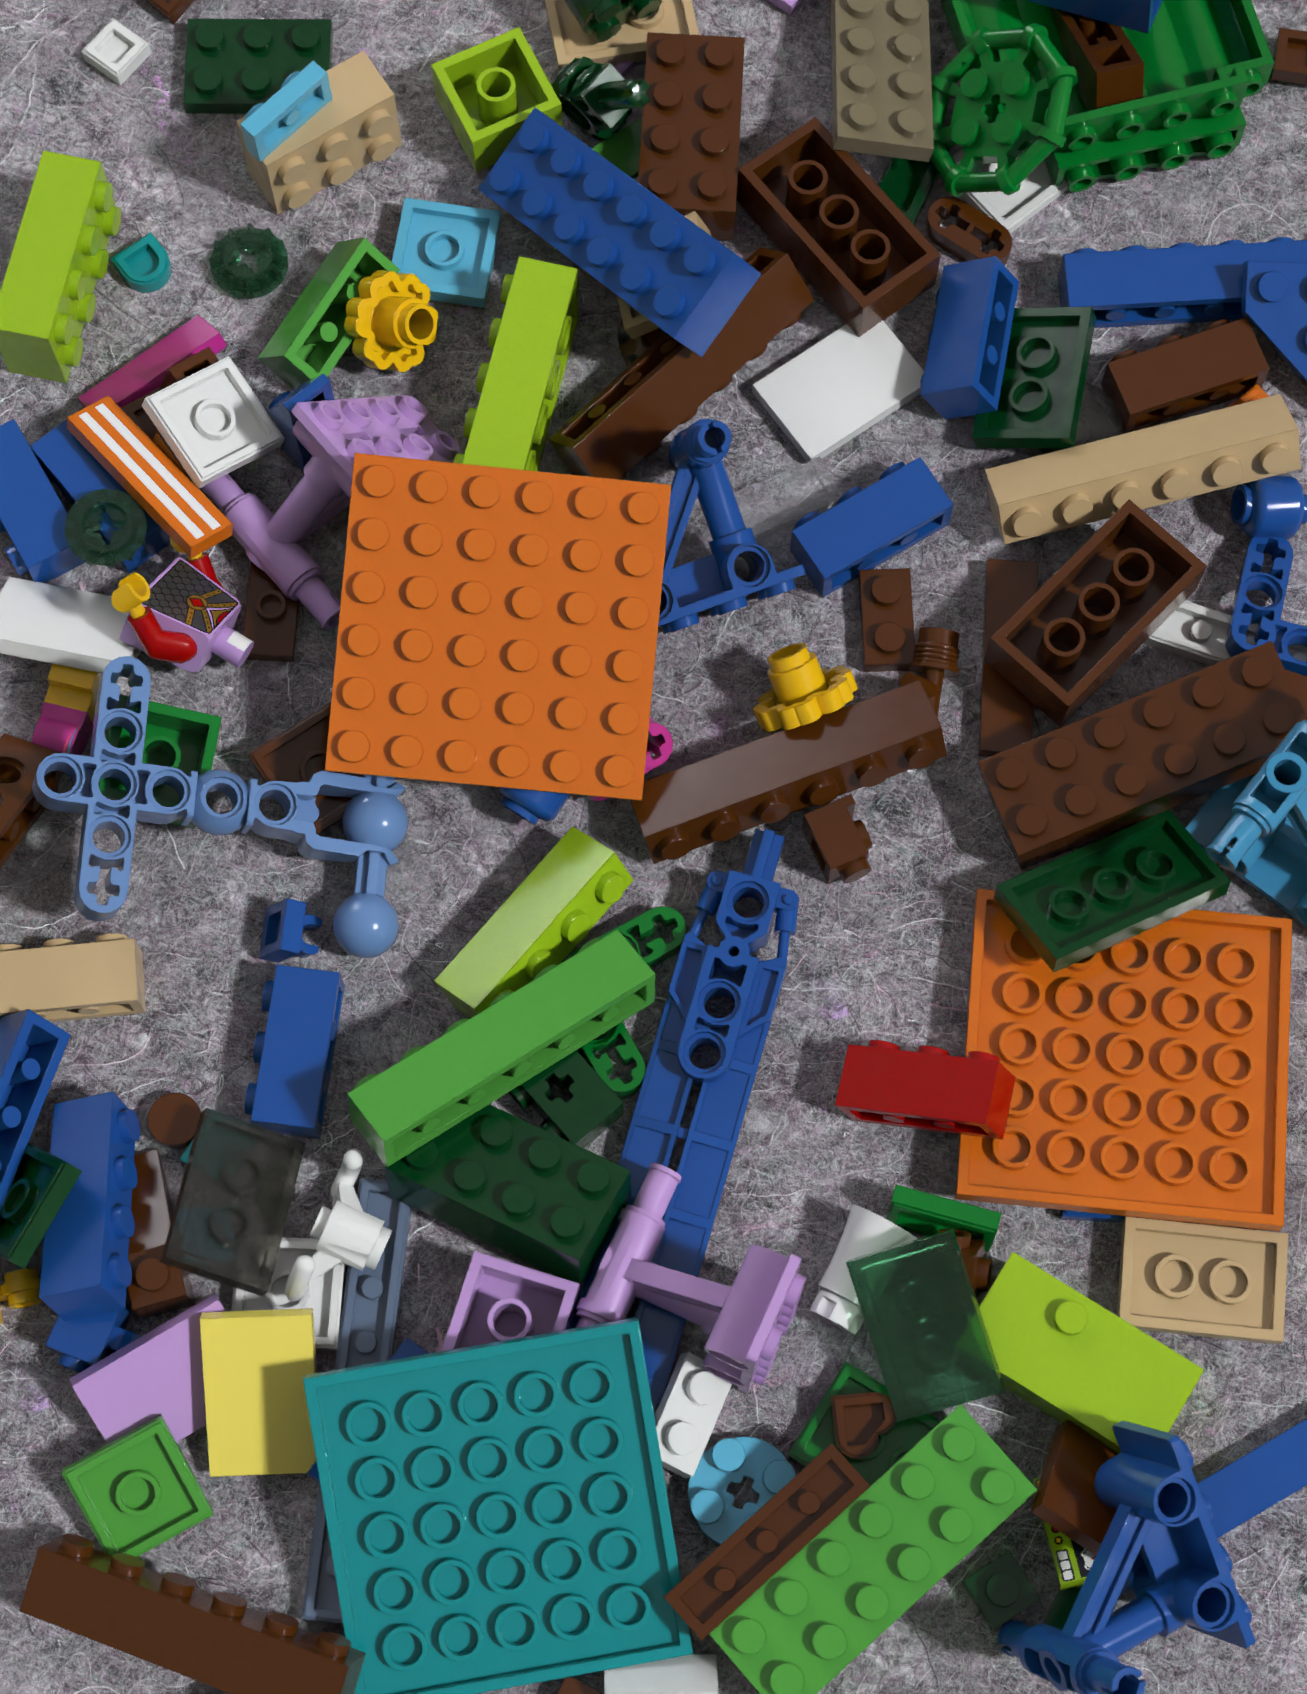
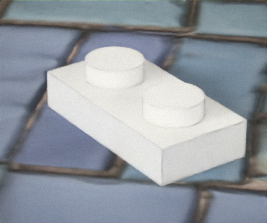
M690 1352L680 1355L654 1415L662 1466L683 1478L694 1476L732 1386V1383L702 1368L703 1359Z

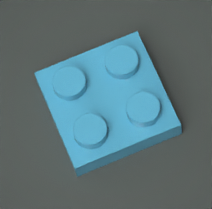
M404 198L392 263L400 269L398 273L415 274L421 283L427 285L430 289V300L485 308L502 224L501 211Z

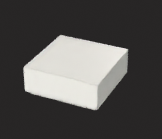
M114 18L81 51L86 62L120 86L152 53L149 43Z

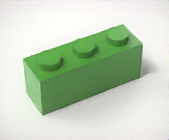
M365 237L337 242L258 359L294 390L301 384L321 374H325L328 377L354 338L347 334L344 323L347 316V302L351 298L360 297L358 292L360 280L371 276L377 270H388L398 273L400 269Z

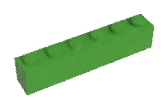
M618 929L604 938H594L584 944L576 955L559 965L552 964L542 969L533 981L517 991L502 993L494 999L489 1008L471 1019L463 1018L456 1021L446 1030L443 1036L426 1046H416L410 1049L401 1057L398 1063L380 1074L373 1073L362 1078L354 1086L353 1090L347 1093L350 1119L384 1165L389 1167L655 1002V973Z

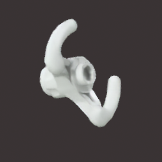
M350 1149L344 1154L343 1162L330 1189V1194L333 1198V1210L322 1206L309 1236L319 1240L315 1248L316 1252L312 1257L308 1255L299 1256L290 1272L285 1286V1295L292 1301L300 1300L305 1295L311 1281L340 1263H345L363 1271L364 1267L375 1271L393 1231L383 1226L385 1221L363 1212L354 1190L355 1182L364 1162V1155L358 1149Z

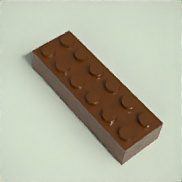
M1269 641L978 762V766L988 795L1018 865L1022 870L1256 774L1292 727L1302 720H1307V716L1272 641Z

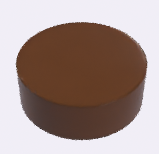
M182 1093L163 1095L154 1102L148 1114L150 1132L161 1145L171 1149L189 1146L204 1124L203 1114L197 1103L191 1097Z

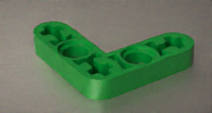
M659 906L648 910L598 938H604L618 929L641 956L638 942L631 934L638 932L640 941H643L654 934V923L661 921L665 927L674 925L676 928L672 931L671 942L665 944L662 938H656L646 943V952L649 955L642 957V959L652 968L680 951L686 934V923L677 910L671 907ZM581 947L570 952L561 963L576 955ZM623 1022L611 1028L606 1037L592 1040L580 1048L588 1064L618 1097L632 1096L641 1089L645 1075V1063ZM619 1039L624 1044L615 1046V1053L624 1066L631 1063L635 1066L631 1070V1081L626 1084L620 1078L609 1079L608 1076L613 1072V1067L606 1052L599 1059L594 1055V1053L608 1050Z

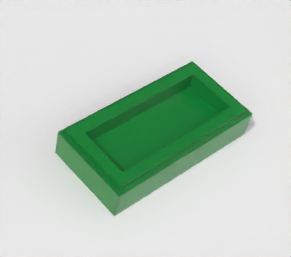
M895 1185L886 1219L906 1231L928 1237L931 1233L938 1234L939 1230L946 1228L965 1230L971 1233V1239L985 1240L984 1252H989L998 1231L1002 1213Z

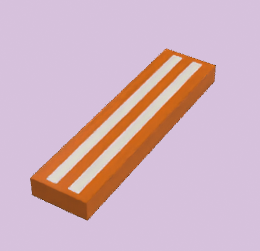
M109 395L67 417V430L190 558L199 555L232 536L233 524Z

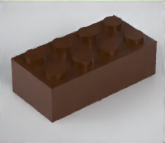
M647 32L645 81L650 86L646 91L650 100L643 107L638 183L683 216L695 211L710 230L711 236L716 240L734 241L745 38Z
M816 117L738 169L736 201L782 252L789 255L800 273L858 337L935 285L941 254L847 151L833 150V135Z
M1129 499L990 638L984 660L1059 727H1062L1197 589L1207 565Z

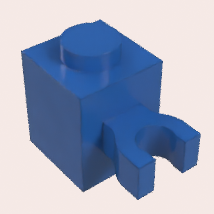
M125 1306L124 1310L64 1321L58 1316L45 1346L54 1353L59 1354L56 1361L57 1365L80 1373L140 1338L141 1335L124 1329L131 1314V1311Z

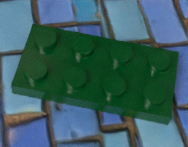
M1168 809L996 885L994 899L1054 973L1227 894L1231 880L1208 857L1205 850Z

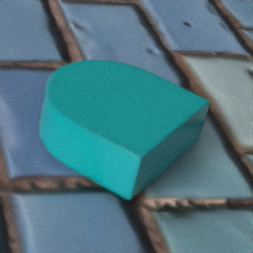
M151 232L110 258L113 267L127 285L138 292L150 293L157 291L166 285L171 276L172 268L168 254Z

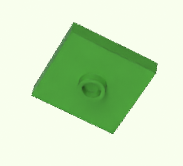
M162 1414L62 1468L61 1473L104 1552L109 1555L123 1553L138 1557L214 1515L213 1508Z

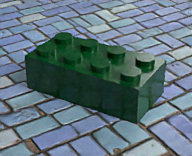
M490 1104L389 1167L385 1166L389 1196L557 1277L579 1283L580 1287L617 1224V1218L621 1209L625 1208L631 1199V1174L629 1169Z

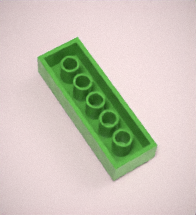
M960 1404L710 1632L709 1635L760 1694H817L1037 1491V1488Z

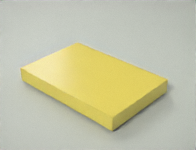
M313 1308L202 1312L200 1316V1335L210 1477L307 1473L316 1461L303 1382L304 1375L317 1373Z

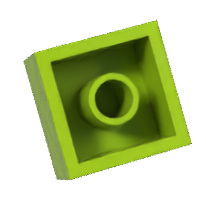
M520 27L431 64L435 97L475 172L492 166L497 162L534 107L563 127L561 102Z

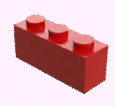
M870 1040L868 1046L848 1044L835 1106L853 1121L1003 1140L1016 1077L1000 1063L999 1057L990 1053L970 1051L967 1057L949 1056L950 1053L934 1046L921 1045L918 1046L917 1052L900 1050L898 1045L891 1042Z

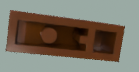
M1051 8L1069 65L1076 68L1078 76L1076 86L1080 98L1088 111L1143 98L1144 62L1121 26Z
M158 1149L134 1155L138 1181L137 1186L132 1189L131 1211L134 1217L135 1231L133 1236L129 1237L128 1260L132 1269V1281L130 1286H128L132 1309L142 1319L196 1305L188 1269L183 1267L174 1211Z

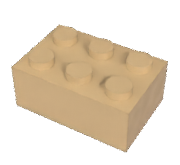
M364 50L326 71L328 73L332 100L261 162L246 150L240 126L245 116L236 121L248 172L277 215L289 208L295 209L305 205L314 194L330 185H339L346 182L355 171L373 161L385 160L394 153L396 148L402 145L395 95Z

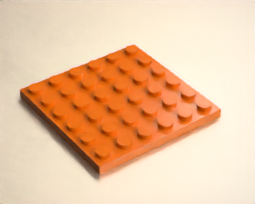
M354 453L325 771L642 801L671 485Z
M977 889L974 902L964 1057H967L970 1051L993 1054L1000 1058V1063L1016 1079L1003 1140L959 1134L955 1199L1280 1231L1284 1227L1293 919L1192 909L1053 973L995 901V890Z

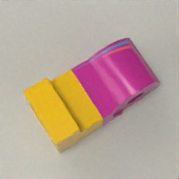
M52 664L47 678L50 685L41 709L42 715L34 729L32 743L60 753L83 755L94 723L97 688L101 679L98 672Z

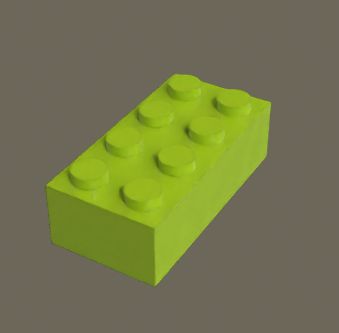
M44 150L42 152L0 290V353L11 373L67 383L71 367H77L80 363L83 351V340L80 336L84 323H90L93 319L96 306V297L93 294L97 279H103L106 275L109 260L108 251L106 250L110 236L117 235L121 223V209L115 204L113 185L107 181L101 161Z

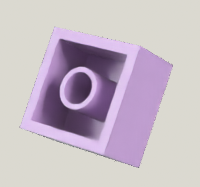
M474 1251L441 1351L570 1329L581 1295L580 1285L573 1281Z

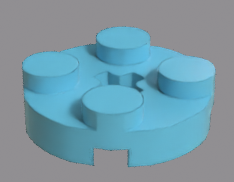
M744 1436L722 1439L702 1454L694 1476L689 1478L688 1499L691 1514L702 1533L714 1543L721 1545L796 1476L795 1470L776 1447L763 1440ZM743 1478L753 1481L752 1490L759 1494V1499L756 1504L746 1502L743 1509H738L732 1505L734 1496L727 1492V1488L730 1483L740 1484Z

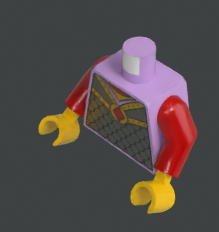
M170 537L169 540L173 548L178 552L185 553ZM200 553L193 558L187 555L188 558L186 560L180 556L177 557L150 585L138 573H132L119 581V588L112 593L111 603L119 612L126 613L129 611L119 639L146 652L150 658L169 662L193 673L199 672L214 655L239 668L250 654L254 641L233 629L241 610L240 601L221 585L208 553Z

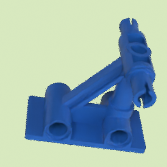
M701 419L696 421L688 428L677 433L670 444L669 461L676 468V472L671 484L658 626H661L663 634L700 623L697 613L706 609L709 610L710 616L713 617L748 605L745 598L748 594L756 592L758 600L793 590L796 588L793 578L806 574L803 564L776 572L771 556L766 549L757 544L752 528L746 529L723 463V458L728 453L731 444V431L727 425L717 420ZM698 496L713 541L708 542L712 555L672 568L696 497ZM737 556L744 559L749 568L748 578L745 581L738 578L734 572V562Z
M1123 1420L1112 1426L1121 1453L1100 1466L1095 1477L1094 1486L1096 1495L1101 1503L1117 1511L1063 1630L1041 1623L1031 1627L1023 1621L1013 1619L1002 1625L998 1633V1643L1005 1645L1000 1648L1003 1653L1019 1658L1027 1671L1050 1681L1059 1691L1065 1692L1070 1690L1077 1694H1144L1145 1680L1138 1679V1677L1143 1675L1141 1671L1133 1666L1121 1664L1118 1657L1157 1634L1166 1637L1185 1625L1244 1649L1256 1643L1249 1624L1252 1621L1250 1609L1237 1592L1230 1573L1233 1568L1231 1558L1226 1549L1219 1543L1211 1522L1213 1519L1212 1507L1206 1496L1199 1490L1193 1474V1456L1186 1443L1178 1435ZM1140 1551L1145 1563L1138 1568L1134 1576L1133 1591L1136 1599L1113 1611Z

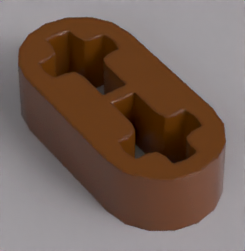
M943 197L931 204L927 213L926 233L934 244L963 262L996 256L1004 266L1007 264L1012 249V237L1009 230L1002 224L955 197ZM950 216L957 218L956 225L950 224L946 229L940 226L941 219L947 220ZM991 240L998 244L997 250L992 249L987 254L981 251V245H987Z

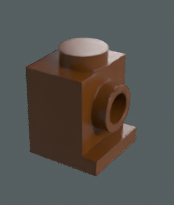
M852 794L806 813L803 817L802 832L828 884L842 879L843 883H850L864 877L872 870L867 860L869 855L868 849L872 848V842L863 822L860 819L854 822L852 820L856 804Z

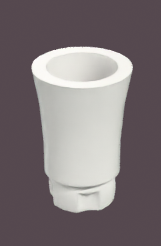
M852 1205L842 1237L818 1285L822 1290L814 1299L810 1311L826 1322L855 1336L864 1322L866 1313L872 1314L887 1285L903 1261L919 1243V1240L891 1221L865 1208Z

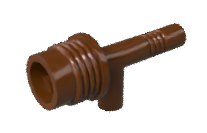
M923 627L919 630L918 643L915 644L913 660L909 663V670L914 673H905L900 678L899 686L901 687L920 680L938 718L943 678L959 676L960 669H958L957 665L960 654L958 649L960 634L944 628Z

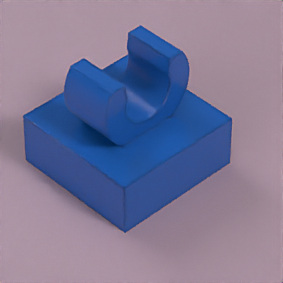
M289 898L267 907L265 910L259 958L278 963L293 956L306 958L318 953V946L309 945L303 941L302 932L303 928L315 930L322 927V920L315 915H305V902Z

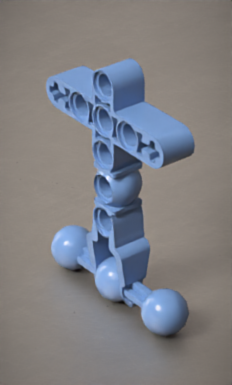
M125 656L112 660L105 667L97 688L90 756L54 753L46 757L39 764L32 783L33 795L44 808L53 811L83 814L74 890L75 906L79 913L86 919L95 922L106 921L114 917L122 907L129 887L136 821L168 824L179 819L181 820V826H188L192 822L201 831L215 836L229 835L239 829L240 833L247 834L251 829L254 833L263 837L295 843L298 852L308 859L350 863L356 861L353 895L345 898L335 911L333 918L334 936L347 953L360 958H374L387 952L396 941L399 923L395 909L384 898L387 867L399 863V860L392 851L397 849L405 839L408 829L406 809L397 798L406 790V787L396 782L394 777L373 775L359 777L329 771H319L313 774L308 782L268 781L262 785H257L258 779L251 778L246 783L239 775L224 769L209 770L199 776L198 771H191L187 776L183 771L173 767L142 763L151 687L150 673L146 665L139 659ZM123 676L128 678V686L132 690L125 702V708H116L120 696V686L116 682L119 677ZM113 726L122 727L129 732L132 744L125 748L114 747L106 740L104 731ZM51 771L64 772L70 777L73 788L66 793L53 792L45 784L44 776ZM105 778L118 779L126 789V796L120 800L107 799L99 790V782ZM164 784L171 786L179 795V804L174 807L160 805L153 797V787ZM219 791L227 795L232 804L231 812L219 814L211 810L206 802V794ZM316 795L352 798L347 804L342 818L344 833L348 841L322 837L316 834L314 822L319 817V809L315 804ZM263 798L277 800L284 810L283 819L275 821L267 819L259 809V801ZM104 829L113 831L120 840V849L113 853L100 851L93 842L94 832ZM100 869H110L106 875L105 892L114 895L108 898L105 905L97 904L96 895L87 892L92 891L99 879Z

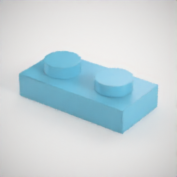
M314 60L301 72L296 71L290 74L283 82L280 90L265 103H258L252 107L245 116L244 121L240 124L246 150L259 162L264 160L332 100L328 73Z

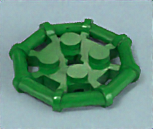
M1031 23L1026 28L989 30L987 27H981L973 32V39L938 75H931L934 150L930 161L944 180V187L947 193L955 197L975 192H1003L1008 196L1020 190V183L1057 147L1063 148L1067 140L1063 137L1072 87L1078 82L1076 68L1066 63L1048 38L1049 34L1046 27L1038 23ZM1019 49L1015 60L1000 61L998 50ZM980 60L982 66L979 69H971ZM1040 60L1048 72L1045 78L1037 81L1034 77L1036 75L1033 69ZM961 79L960 86H959V85H957L956 83ZM950 96L955 99L951 125L943 128ZM1050 98V100H1049V105H1048L1047 116H1046V121H1045V126H1044L1043 123H1044V118H1045V113H1046L1047 102H1048V99ZM999 104L1006 106L1005 112L998 114L995 122H993L992 114ZM1026 140L1032 143L1023 154L1017 150ZM955 145H959L965 153L958 165L947 151V149ZM997 163L995 172H980L983 164Z

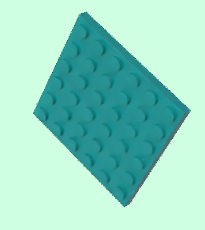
M637 1317L304 1375L305 1395L345 1638L350 1640L351 1648L366 1653L354 1694H478L693 1654L689 1626L664 1598L681 1581L640 1325Z

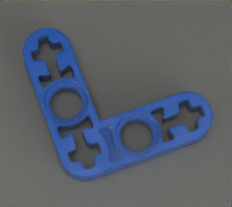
M1254 536L1242 560L1225 638V648L1229 656L1233 657L1272 641L1284 669L1307 676V662L1295 659L1288 651V646L1293 644H1302L1307 647V627L1280 620L1293 560V548L1284 537ZM1263 553L1272 555L1273 564L1269 573L1260 572L1264 561ZM1251 590H1261L1270 596L1272 604L1266 607L1257 606L1249 601L1246 593ZM1250 623L1259 624L1254 638L1256 645L1246 643L1247 637L1245 634Z

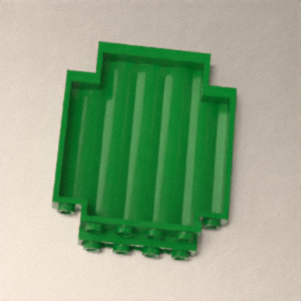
M940 0L958 53L973 39V32L981 27H987L989 30L1026 28L1031 23H1038L1047 28L1048 38L1069 65L1050 7L1026 0ZM1163 0L1148 34L1121 27L1144 62L1143 98L1088 111L1080 98L1077 86L1074 85L1072 87L1063 137L1067 140L1063 148L1057 147L1044 160L1052 184L1054 183L1055 186L1062 185L1065 178L1067 189L1070 192H1081L1092 187L1099 179L1115 178L1117 181H1126L1138 176L1145 168L1162 167L1165 170H1172L1184 165L1193 156H1208L1211 159H1217L1233 152L1236 146H1239L1246 127V122L1240 108L1243 98L1255 95L1267 85L1274 66V60L1251 0ZM1019 49L998 50L1000 61L1015 60ZM980 60L971 69H979L982 66ZM1040 60L1033 69L1036 75L1034 77L1037 81H1040L1047 76L1048 71ZM1050 98L1048 99V102H1047L1046 113H1045V118H1044V123H1043L1044 126H1045V121H1046V116H1047V111H1048V105H1049V100H1050ZM999 104L992 114L993 122H995L998 114L1005 112L1006 106ZM1026 140L1017 150L1021 152L1032 143Z

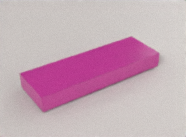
M198 314L78 397V400L83 408L109 395L122 408L160 387L170 367L207 347H210L216 355L227 345L220 332Z

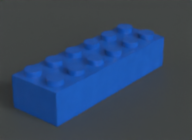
M534 107L478 188L487 197L659 328L700 357L710 347L762 274L536 107Z

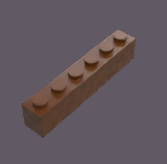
M759 247L745 260L762 274L702 357L665 333L549 438V441L572 475L625 480L627 472L642 458L656 452L662 445V440L678 425L692 419L697 413L698 407L713 393L721 391L732 381V376L748 361L759 357L766 350L767 343L783 329L794 325L800 319L802 311L815 299L787 253Z
M917 680L835 712L825 714L813 723L791 730L776 732L646 780L643 785L642 801L630 800L653 864L667 859H678L696 848L715 841L730 840L742 831L764 823L781 821L788 814L813 805L827 804L836 799L837 796L853 790L876 786L886 780V778L910 769L925 768L935 760L947 756L942 727L921 681Z
M64 1534L38 1548L19 1610L22 1613L230 1694H354L366 1653L351 1648L350 1640L339 1634L331 1632L315 1634L298 1627V1620L289 1615L279 1612H268L265 1615L247 1608V1601L237 1595L225 1592H217L213 1595L195 1588L196 1582L185 1575L178 1573H165L161 1575L144 1568L145 1562L138 1557L123 1553L109 1555L94 1549V1542L83 1536Z

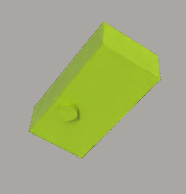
M1012 1252L951 1352L953 1356L1057 1421L1063 1423L1067 1419L1118 1454L1121 1453L1112 1429L1114 1424L1123 1420L1169 1432L1204 1372V1369L1015 1252Z

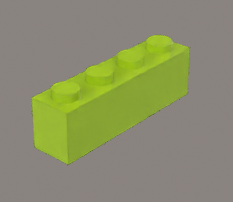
M572 826L434 982L452 1005L471 1019L489 1008L494 999L507 991L515 992L533 981L536 975L545 967L552 964L559 965L574 947L588 935L590 929L612 904L621 898L624 891L634 881L613 850Z

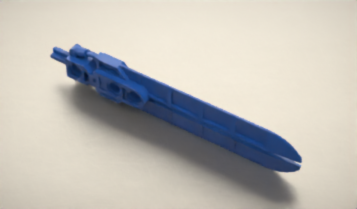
M755 829L742 873L730 870L729 873L713 871L707 877L706 885L695 905V908L699 911L682 942L669 986L667 1001L618 1164L630 1170L631 1199L628 1205H633L649 1171L650 1163L661 1164L669 1168L677 1139L686 1141L677 1170L682 1179L677 1184L664 1213L663 1220L666 1223V1231L651 1262L699 1277L769 1027L772 1023L787 970L790 936L796 933L799 897L795 891L782 888L781 883L773 881L785 837L777 835L775 831L768 829L764 831ZM750 897L759 900L763 905L762 911L752 918H744L738 915L734 907L741 899ZM719 906L715 920L717 932L722 941L719 947L709 944L706 946L698 938V935L708 915L714 916ZM776 917L774 932L779 934L777 958L760 961L759 958L750 956V954L768 945ZM725 996L731 999L735 1007L727 1017L714 1018L705 1011L707 1003L714 997ZM711 1046L720 1053V1059L712 1068L700 1069L691 1062L693 1052L699 1047ZM695 1085L701 1088L690 1128L687 1129L681 1127L692 1086ZM617 1222L587 1274L580 1298L586 1297L620 1222ZM640 1299L635 1318L637 1317L639 1320L653 1411L655 1413L670 1379L686 1319ZM577 1310L575 1311L570 1329L576 1328L580 1318L576 1316Z

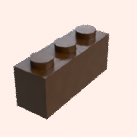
M1247 317L1233 322L1223 319L1211 323L1200 333L1188 337H1183L1180 334L1173 335L1159 342L1154 348L1139 353L1137 350H1127L1116 355L1107 363L1101 387L1122 434L1239 398L1256 384L1262 388L1270 368Z

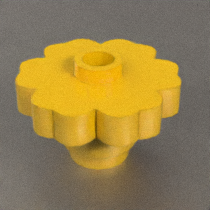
M377 270L371 276L362 278L358 285L360 297L351 298L346 304L347 316L344 328L347 334L356 337L352 347L353 354L370 369L406 372L412 366H416L423 361V345L432 344L436 339L438 312L433 307L428 306L431 295L430 289L427 285L421 283L415 274Z
M795 643L773 652L767 658L770 666L767 675L772 688L757 699L759 704L753 707V712L760 728L765 729L766 732L782 727L785 730H791L813 723L821 716L841 709L854 698L853 692L858 689V686L850 668H846L844 665L828 670L825 667H820L816 654L809 652L805 643Z

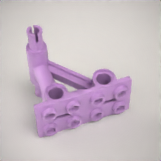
M394 395L297 402L291 410L298 419L293 426L292 433L312 457L304 467L303 478L275 514L271 512L257 495L252 493L245 494L229 474L200 488L233 524L232 535L245 549L251 562L263 570L288 599L293 601L299 600L320 623L324 631L327 629L331 630L338 625L341 601L322 581L323 573L321 567L300 543L350 505L354 453L453 463L456 454L460 453V447L456 440L446 432L439 430L427 417L428 411L425 406L412 396Z
M651 1162L649 1171L633 1205H626L625 1208L621 1209L617 1218L620 1224L600 1263L585 1298H580L576 1306V1316L580 1318L576 1328L624 1320L636 1296L702 1326L701 1332L709 1336L704 1347L707 1354L701 1365L702 1368L738 1386L739 1391L748 1394L753 1382L761 1386L764 1385L775 1360L781 1336L786 1335L797 1310V1305L804 1289L803 1286L807 1277L798 1274L802 1258L793 1254L788 1258L768 1248L750 1245L732 1287L662 1267L651 1262L666 1231V1223L662 1218L677 1184L682 1179V1176L674 1170Z

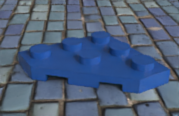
M1244 262L1241 301L1242 315L1247 317L1254 328L1257 327L1276 348L1277 354L1301 380L1304 379L1307 383V263Z

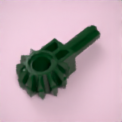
M584 56L582 58H575L569 65L566 64L558 72L557 78L551 84L561 102L562 112L569 118L570 123H574L583 133H589L593 138L599 140L602 138L609 139L614 132L617 133L626 124V119L633 112L632 108L644 107L650 100L646 94L650 86L644 79L625 80L611 63L595 64L590 58Z

